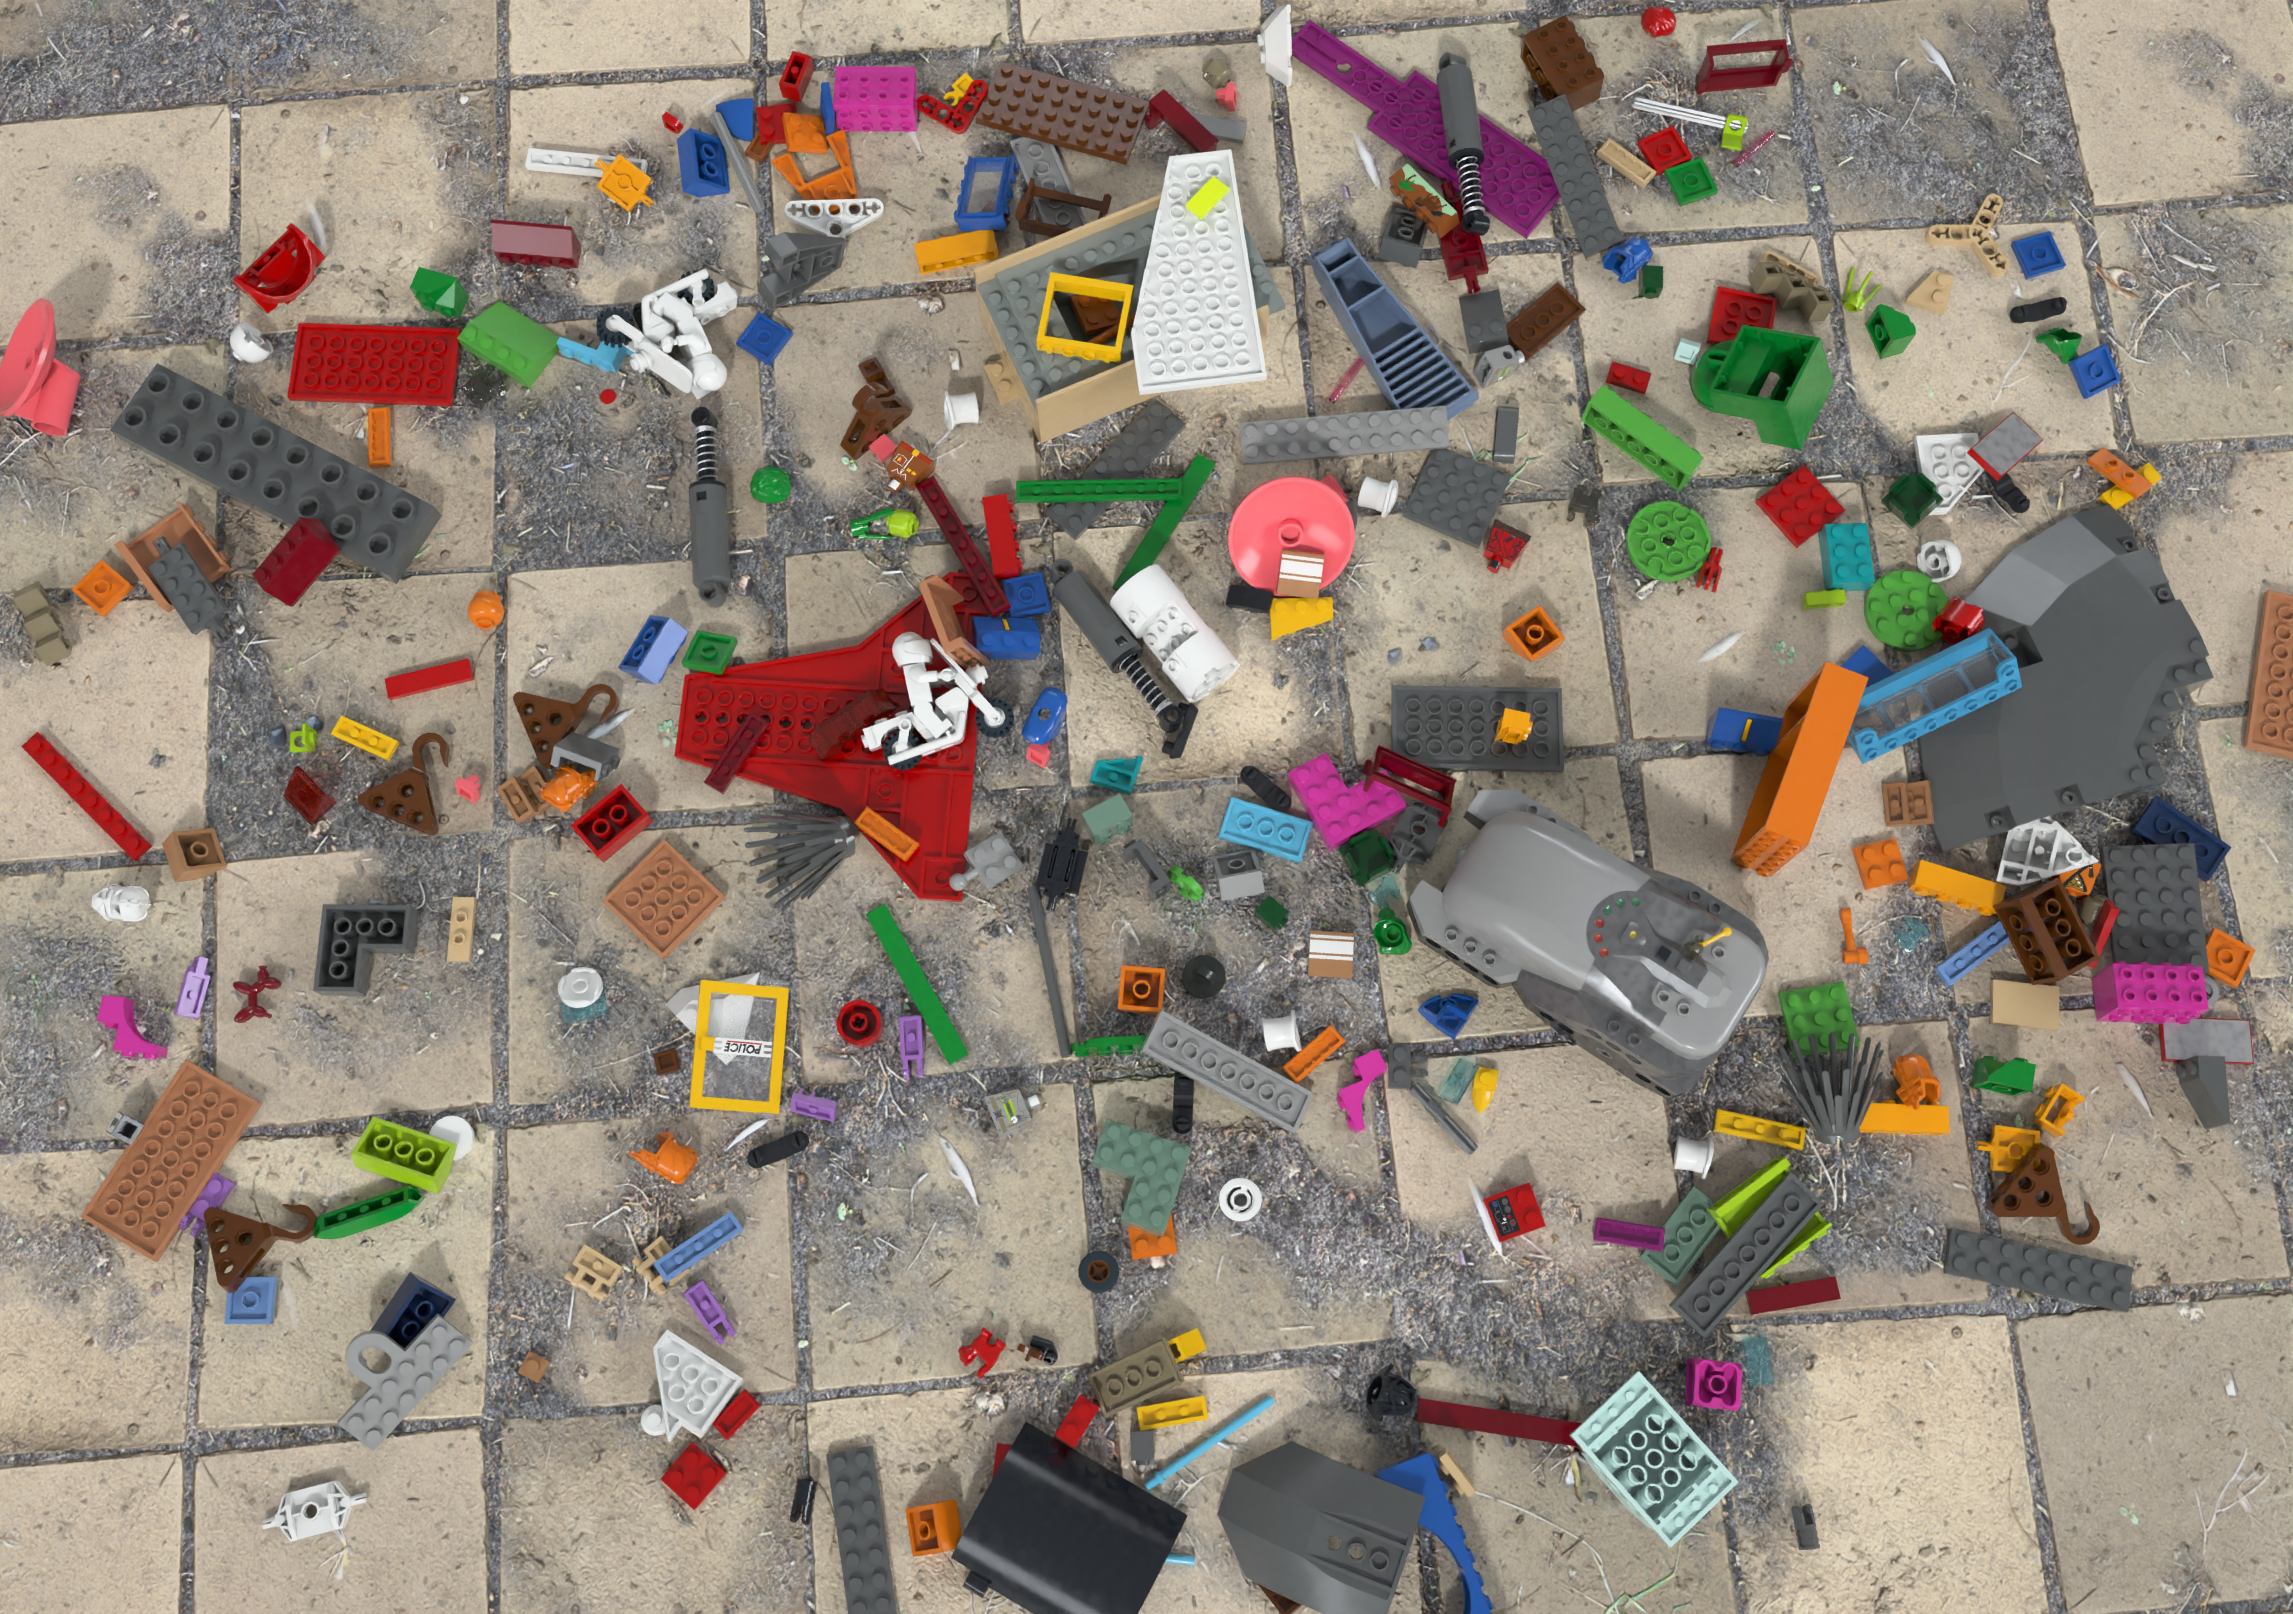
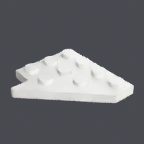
M1978 433L1919 435L1914 438L1919 474L1923 473L1936 485V492L1943 497V502L1929 515L1947 514L1985 470L1967 454L1970 448L1979 442Z
M666 1330L653 1347L667 1441L671 1442L682 1426L702 1439L743 1382V1378L669 1330Z

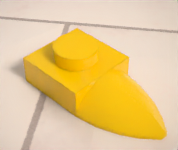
M1475 1067L1472 1099L1478 1113L1485 1110L1492 1100L1499 1070Z

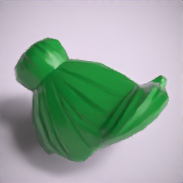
M2053 328L2035 337L2037 343H2044L2054 354L2060 356L2063 364H2069V361L2079 357L2076 350L2080 345L2082 335L2077 332H2068L2064 328Z
M1384 908L1380 910L1378 914L1379 919L1374 925L1373 930L1374 938L1380 946L1379 953L1381 955H1403L1408 953L1412 947V942L1408 937L1405 924L1400 918L1396 917L1392 909Z

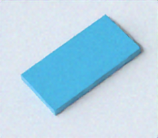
M1231 797L1218 838L1301 863L1313 822Z

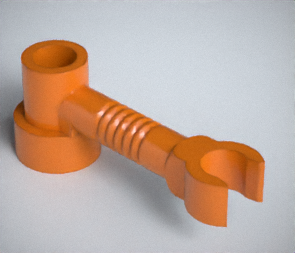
M1850 907L1841 908L1839 916L1843 925L1847 949L1842 951L1843 963L1867 964L1868 953L1866 947H1855L1851 924Z

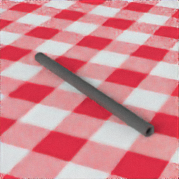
M1037 886L1029 887L1027 892L1061 1058L1071 1057L1072 1053Z

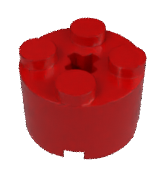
M1952 597L1932 622L1933 630L1935 633L1939 631L1942 634L1940 638L1950 645H1955L1980 632L1985 624L1984 617L1982 616L1983 610L1981 607L1964 602L1958 597Z
M854 1000L842 1007L836 1020V1027L846 1043L855 1048H866L875 1044L881 1038L884 1023L881 1014L874 1005L866 1001ZM861 1020L863 1022L862 1028H858L857 1021Z

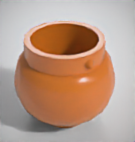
M492 591L476 592L468 605L467 615L470 621L483 630L498 626L504 617V606L501 602V597Z

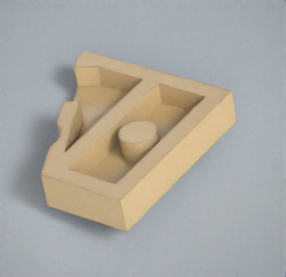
M1934 270L1908 296L1905 304L1943 314L1946 310L1954 276Z

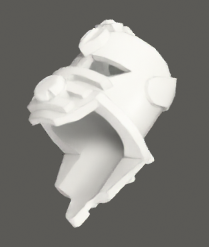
M109 884L92 897V907L105 920L113 922L119 919L122 921L142 920L147 916L148 909L152 905L151 901H149L148 892L138 886L126 885V887H122L119 884Z

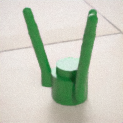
M888 507L870 515L850 520L853 537L859 536V540H890L892 538L890 535L866 534V532L869 531L868 522L892 515L894 511Z

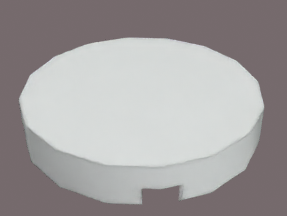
M588 967L572 969L571 973L565 974L558 984V993L563 1003L574 1008L586 1007L594 1003L603 991V982L600 975L594 969Z
M446 1116L438 1120L432 1126L429 1133L431 1136L457 1144L453 1161L459 1160L468 1154L475 1142V1132L469 1122L457 1116Z

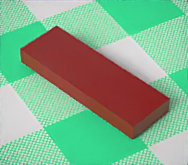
M2106 899L2090 935V939L2096 947L2099 957L2119 913L2115 903ZM2099 959L2087 967L2095 968Z

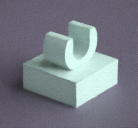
M1681 338L1674 359L1694 365L1701 344Z

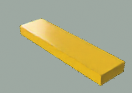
M1716 1109L1712 1131L1803 1150L1806 1128Z

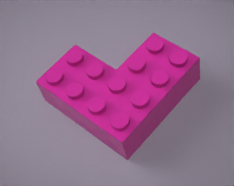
M1327 753L1288 773V782L1329 852L1349 842L1350 839L1402 814L1407 806L1397 790L1375 780L1367 792L1363 791L1365 780L1347 789ZM1385 769L1380 771V773L1389 776Z

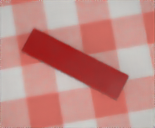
M467 658L385 678L388 699L394 700L472 681L474 678L471 662Z

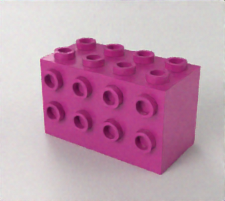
M836 66L833 108L838 131L917 132V100L919 98L915 67Z
M2116 961L2091 979L2097 1021L2155 1024L2176 1023L2182 1025L2189 1024L2191 1020L2199 1018L2201 1014L2209 1010L2203 967L2193 966L2191 963L2171 966V963L2149 965L2148 962L2126 964L2125 961Z

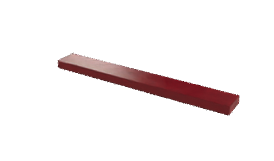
M932 476L915 485L992 617L1009 610L1011 604L935 477Z
M1418 1398L1416 1422L1580 1447L1570 1436L1582 1424L1577 1422Z

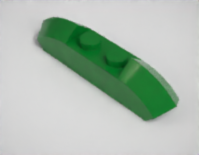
M405 1186L322 1214L316 1221L313 1236L318 1239H338L386 1224L411 1212L421 1204L425 1196L417 1187Z

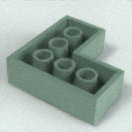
M1106 1119L1092 1160V1167L1133 1180L1120 1224L1163 1237L1192 1147Z

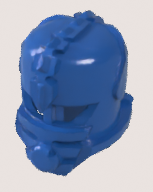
M1632 237L1611 248L1608 254L1603 256V268L1612 270L1619 276L1618 282L1625 284L1633 279L1636 280L1637 270L1650 261L1653 252L1646 240ZM1618 254H1620L1623 261L1617 259Z

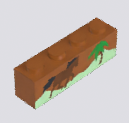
M1408 163L1389 177L1392 194L1395 197L1399 196L1407 209L1411 208L1419 221L1423 220L1432 234L1436 233L1442 238L1460 223L1457 211Z

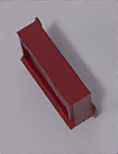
M1786 39L1707 46L1706 56L1699 73L1696 74L1698 85L1696 94L1776 86L1782 73L1787 72L1793 62L1789 58ZM1776 51L1771 64L1767 66L1713 70V56Z
M1165 89L1149 100V115H1145V126L1149 130L1154 129L1164 121L1197 153L1216 151L1219 140Z
M1378 745L1371 759H1367L1364 763L1362 772L1366 775L1363 791L1367 792L1375 780L1438 808L1440 813L1437 824L1444 828L1448 815L1452 810L1451 804L1457 780ZM1379 767L1434 792L1437 791L1443 795V799L1440 800L1378 772Z

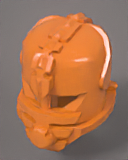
M566 763L559 767L554 779L547 781L543 785V788L540 790L541 798L561 812H566L582 796L587 800L590 793H593V789L598 785V782L594 780L596 773L590 769L579 774L573 769L571 763Z
M1906 1054L1896 1058L1892 1068L1894 1077L1900 1085L1896 1094H1898L1907 1107L1919 1110V1101L1921 1099L1933 1103L1940 1098V1081L1933 1075L1925 1057L1918 1054Z
M659 1132L657 1140L661 1148L656 1154L645 1149H641L639 1152L629 1151L628 1154L634 1157L637 1162H640L643 1168L650 1170L651 1174L655 1171L673 1184L683 1183L685 1178L689 1176L690 1171L698 1163L696 1152L686 1145L683 1147L678 1145V1140L674 1139V1135L670 1132Z

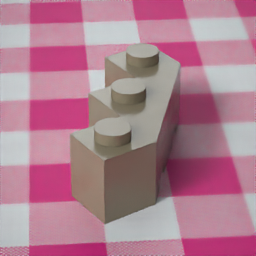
M1758 262L1748 280L1756 294H1774L1778 298L1781 308H1799L1807 322L1825 321L1835 304L1826 288L1820 285L1817 288L1807 283L1809 279L1794 271L1791 274L1783 270V265L1778 262Z
M37 581L16 591L12 602L16 610L22 611L25 615L23 628L29 637L32 636L36 641L34 648L36 658L40 662L43 661L46 666H49L70 656L72 651L71 643L62 635L64 627L59 616L52 610L51 607L54 606L52 599L41 583Z

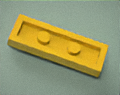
M2149 462L2136 471L2149 480L2152 486L2162 479ZM2117 485L2099 497L2104 505L2110 504L2115 511L2134 499Z
M344 716L339 718L331 732L332 736L389 762L400 744L397 740Z
M1205 1396L1136 1407L1140 1431L1208 1419Z

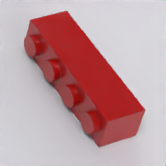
M1007 494L982 497L994 578L996 581L1018 577L1019 571L1023 570L1021 558L1016 557V551H1020L1018 539L1013 538V532H1017L1015 519H1010V513H1014L1012 500H1007Z

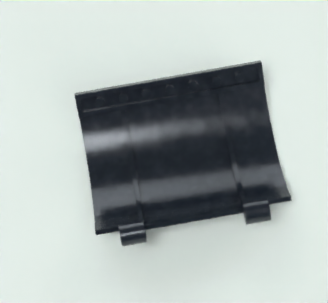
M1026 1422L988 1486L951 1558L971 1570L962 1587L982 1599L988 1588H991L1033 1614H1138L1188 1515Z

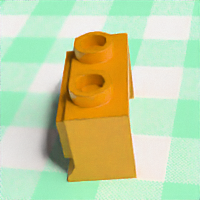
M1505 708L1503 716L1498 721L1494 741L1503 739V742L1517 745L1522 740H1527L1533 724L1532 721H1529L1531 714Z
M2063 1083L2050 1086L2044 1095L2047 1098L2044 1104H2039L2033 1112V1115L2036 1116L2033 1122L2049 1132L2054 1138L2065 1134L2066 1131L2062 1127L2066 1122L2074 1118L2075 1114L2072 1111L2076 1104L2083 1103L2086 1099ZM2058 1096H2060L2065 1101L2051 1123L2045 1117Z

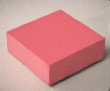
M882 434L869 445V449L884 463L895 453L897 446L885 434Z

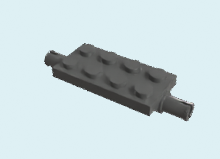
M163 536L157 538V541L154 540L153 545L162 557L149 566L148 569L190 632L197 635L202 630L211 629L218 642L225 643L227 641L225 637L230 639L231 635L222 624V615L229 609L187 546L180 542L174 548H171Z

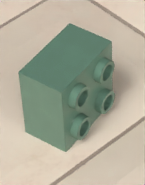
M1119 793L1083 812L1082 821L1094 845L1100 844L1102 846L1112 840L1111 837L1117 834L1124 835L1131 830L1130 827L1133 826V815Z

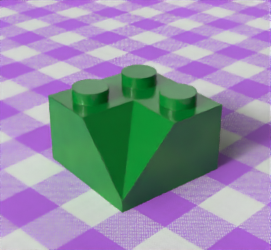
M421 267L418 268L410 286L415 298L424 310L428 312L437 311L450 318L452 316L461 317L469 298L456 277Z
M1883 304L1877 305L1865 323L1880 359L1903 353L1916 335L1915 325L1911 323L1909 316Z
M1983 1056V1058L1976 1060L1974 1063L1971 1087L2014 1097L2033 1090L2036 1065L2028 1063L2027 1059L2016 1057L2004 1063L1997 1061L1998 1058Z

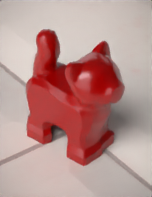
M984 1327L980 1335L970 1345H962L958 1349L960 1361L964 1363V1366L971 1364L977 1355L984 1362V1365L977 1372V1377L980 1379L984 1377L986 1372L991 1370L998 1361L1000 1353L1007 1346L998 1338L995 1344H990L988 1341L993 1334Z

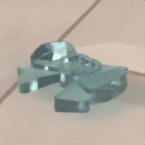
M1383 877L1381 885L1375 891L1368 893V898L1371 903L1379 906L1380 910L1390 908L1385 897H1388L1390 894L1394 898L1399 899L1400 889H1397L1394 880L1389 877Z
M1915 919L1905 921L1911 930L1908 935L1898 929L1895 931V939L1899 940L1902 949L1910 953L1915 950L1916 944L1921 939L1927 938L1930 935L1928 929L1924 925L1916 923Z

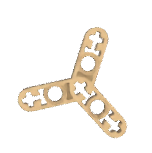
M1990 194L1985 198L1971 225H1933L1925 235L1926 241L1933 246H1970L1989 273L1995 277L2003 276L2010 267L2009 260L1988 233L2003 205V199L1997 194ZM1991 202H1993L1995 204L1992 210H1987ZM1979 217H1987L1989 223H1982ZM1951 232H1958L1961 238H1953ZM1983 247L1990 248L1992 250V254H1985L1983 252Z

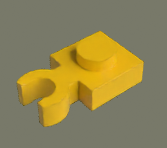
M966 72L951 85L954 91L948 92L944 96L946 102L950 98L955 99L951 104L952 109L957 108L959 100L963 98L974 81Z

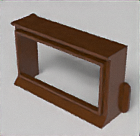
M1030 178L1025 199L1019 201L1015 218L1019 222L1020 230L1053 238L1073 229L1028 219L1034 196L1100 211L1098 219L1105 217L1108 213L1112 197L1110 194H1105L1103 201L1037 187L1035 186V178Z

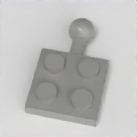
M1000 831L964 853L972 869L964 874L957 873L952 875L949 884L953 890L960 891L966 887L969 880L978 876L986 890H989L1023 870L1024 866Z

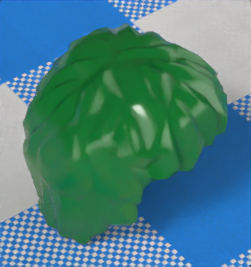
M763 467L756 470L753 474L752 481L750 482V492L755 500L761 503H780L786 501V498L790 495L791 484L785 470Z

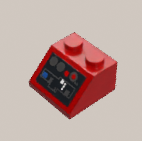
M1530 1183L1483 1199L1499 1243L1546 1226Z

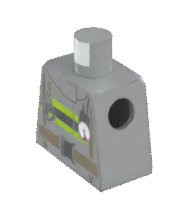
M1510 345L1484 352L1473 374L1482 389H1485L1510 377L1517 365L1524 361V355L1520 350L1514 352Z
M1020 1089L984 1097L1001 1139L1031 1122L1032 1119L1028 1111L1041 1106L1036 1094L1023 1099Z

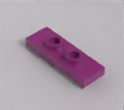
M1597 1217L1593 1240L1663 1253L1666 1229Z

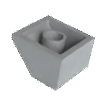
M1254 849L1212 857L1217 886L1222 901L1265 893L1262 870Z

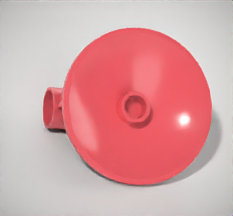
M41 298L36 300L26 310L16 326L0 365V415L9 417L14 414L31 420V426L42 433L65 436L81 376L54 358L56 350L54 308L50 301Z
M1330 473L1320 481L1303 476L1279 477L1259 485L1242 499L1230 521L1228 547L1235 568L1251 586L1256 589L1272 592L1274 596L1296 597L1276 594L1282 549L1324 554L1319 590L1330 584L1340 575L1353 551L1355 529L1351 513L1346 505L1348 498Z

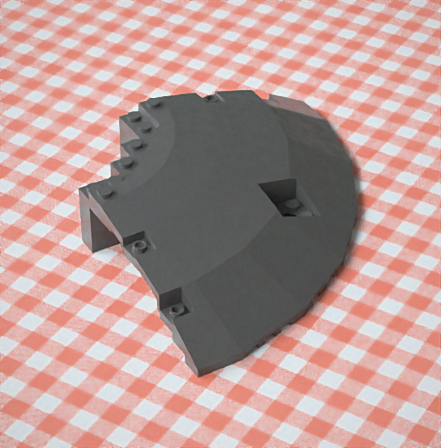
M2110 504L2071 514L2011 550L1964 601L1982 608L1985 624L1980 632L1990 628L2016 657L2022 687L1917 738L1918 753L1921 755L1922 763L1920 773L1923 775V781L1929 780L1931 784L1935 824H1929L1940 853L1957 849L1963 845L2008 832L2017 826L2077 809L2099 800L2118 796L2120 802L2138 798L2167 781L2153 749V745L2170 735L2164 720L2182 709L2178 698L2189 695L2214 677L2206 660V657L2209 656L2208 650L2181 599L2175 600L2168 584L2169 580L2149 548L2138 549L2133 537L2135 532ZM2124 544H2127L2129 549H2126ZM1943 641L1939 652L1953 645ZM1998 646L2000 652L2004 654L2007 658H2009L2006 655V653ZM1991 655L1964 668L1963 672L1974 689L1977 690L1997 680L1995 669L1999 661L1994 655ZM1954 673L1928 686L1926 695L1934 708L1938 709L1970 692L1959 675ZM1923 703L1922 708L1923 715L1930 712L1925 703ZM2065 795L2069 796L2070 802L2065 800ZM1994 819L1998 820L1999 826L1993 823Z

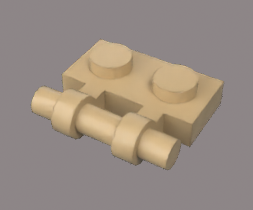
M663 1236L657 1238L643 1250L649 1257L648 1259L643 1261L640 1256H637L632 1261L637 1267L636 1271L638 1274L645 1277L650 1283L648 1286L652 1291L655 1290L659 1296L667 1292L666 1288L662 1285L664 1280L660 1275L656 1277L650 1270V1267L658 1259L673 1250ZM688 1268L669 1281L670 1285L674 1286L691 1270Z
M584 1244L572 1263L579 1268L578 1272L575 1274L568 1271L565 1279L570 1281L571 1285L576 1289L579 1287L588 1292V1296L591 1298H597L603 1302L608 1295L601 1290L603 1284L612 1288L624 1267ZM586 1274L596 1279L594 1284L584 1280Z

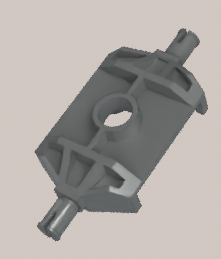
M1435 791L1433 796L1437 797L1439 792ZM1440 793V795L1438 796V799L1441 800V798L1443 797V795ZM1410 800L1387 840L1397 859L1391 868L1392 872L1397 867L1395 874H1399L1406 863L1424 865L1444 828L1437 824L1440 809L1420 800ZM1416 825L1421 826L1424 834L1417 835L1414 833L1413 827Z

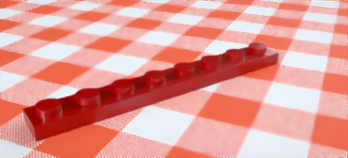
M37 732L21 746L133 860L137 861L152 847L122 814L41 733Z

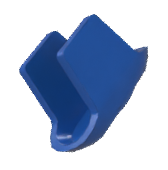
M1047 687L1042 690L1022 728V736L1027 741L1043 745L1049 740H1055L1064 723L1068 703L1067 696L1063 691L1054 687ZM1042 709L1050 711L1051 716L1049 719L1041 720L1038 717Z

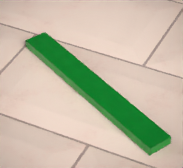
M1197 454L1182 478L1183 500L1167 501L1113 585L1115 591H1118L1135 574L1154 564L1212 473L1216 463Z
M1182 478L1016 481V503L1183 500Z
M883 904L867 913L868 920L948 1064L952 1065L968 1056L969 1054L886 905Z

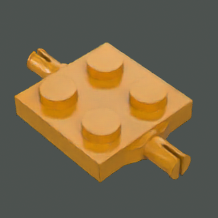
M618 154L609 165L600 158L596 160L597 162L594 165L603 171L602 179L596 187L620 206L631 212L640 201L649 208L652 206L651 204H654V200L645 194L653 179L623 155Z
M1993 1125L1990 1142L1977 1140L1976 1145L1980 1146H1975L1976 1150L1989 1151L1991 1171L2011 1173L2035 1143H2040V1131ZM2040 1159L2034 1161L2033 1169L2039 1166Z

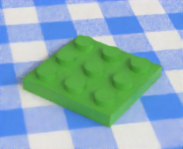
M1844 982L1777 994L1793 1059L1797 1058L1791 1043L1793 1039L1798 1042L1803 1057L1812 1055L1809 1043L1810 1035L1815 1036L1819 1054L1830 1052V1033H1834L1836 1036L1837 1051L1848 1049V1038L1851 1033L1855 1035L1854 1048L1860 1046Z

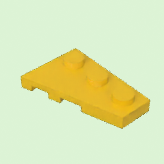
M1333 598L1273 599L1270 609L1271 641L1286 634L1290 635L1298 630L1333 620Z

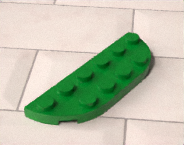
M1147 1035L1093 1038L1083 1041L1082 1045L1078 1041L1071 1044V1053L1075 1054L1077 1058L1089 1057V1054L1097 1053L1099 1057L1111 1056L1113 1052H1120L1121 1056L1133 1055V1052L1140 1051Z

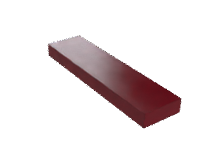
M750 712L704 783L719 793L724 794L769 727V721Z
M1836 1276L1745 1292L1750 1315L1841 1299Z

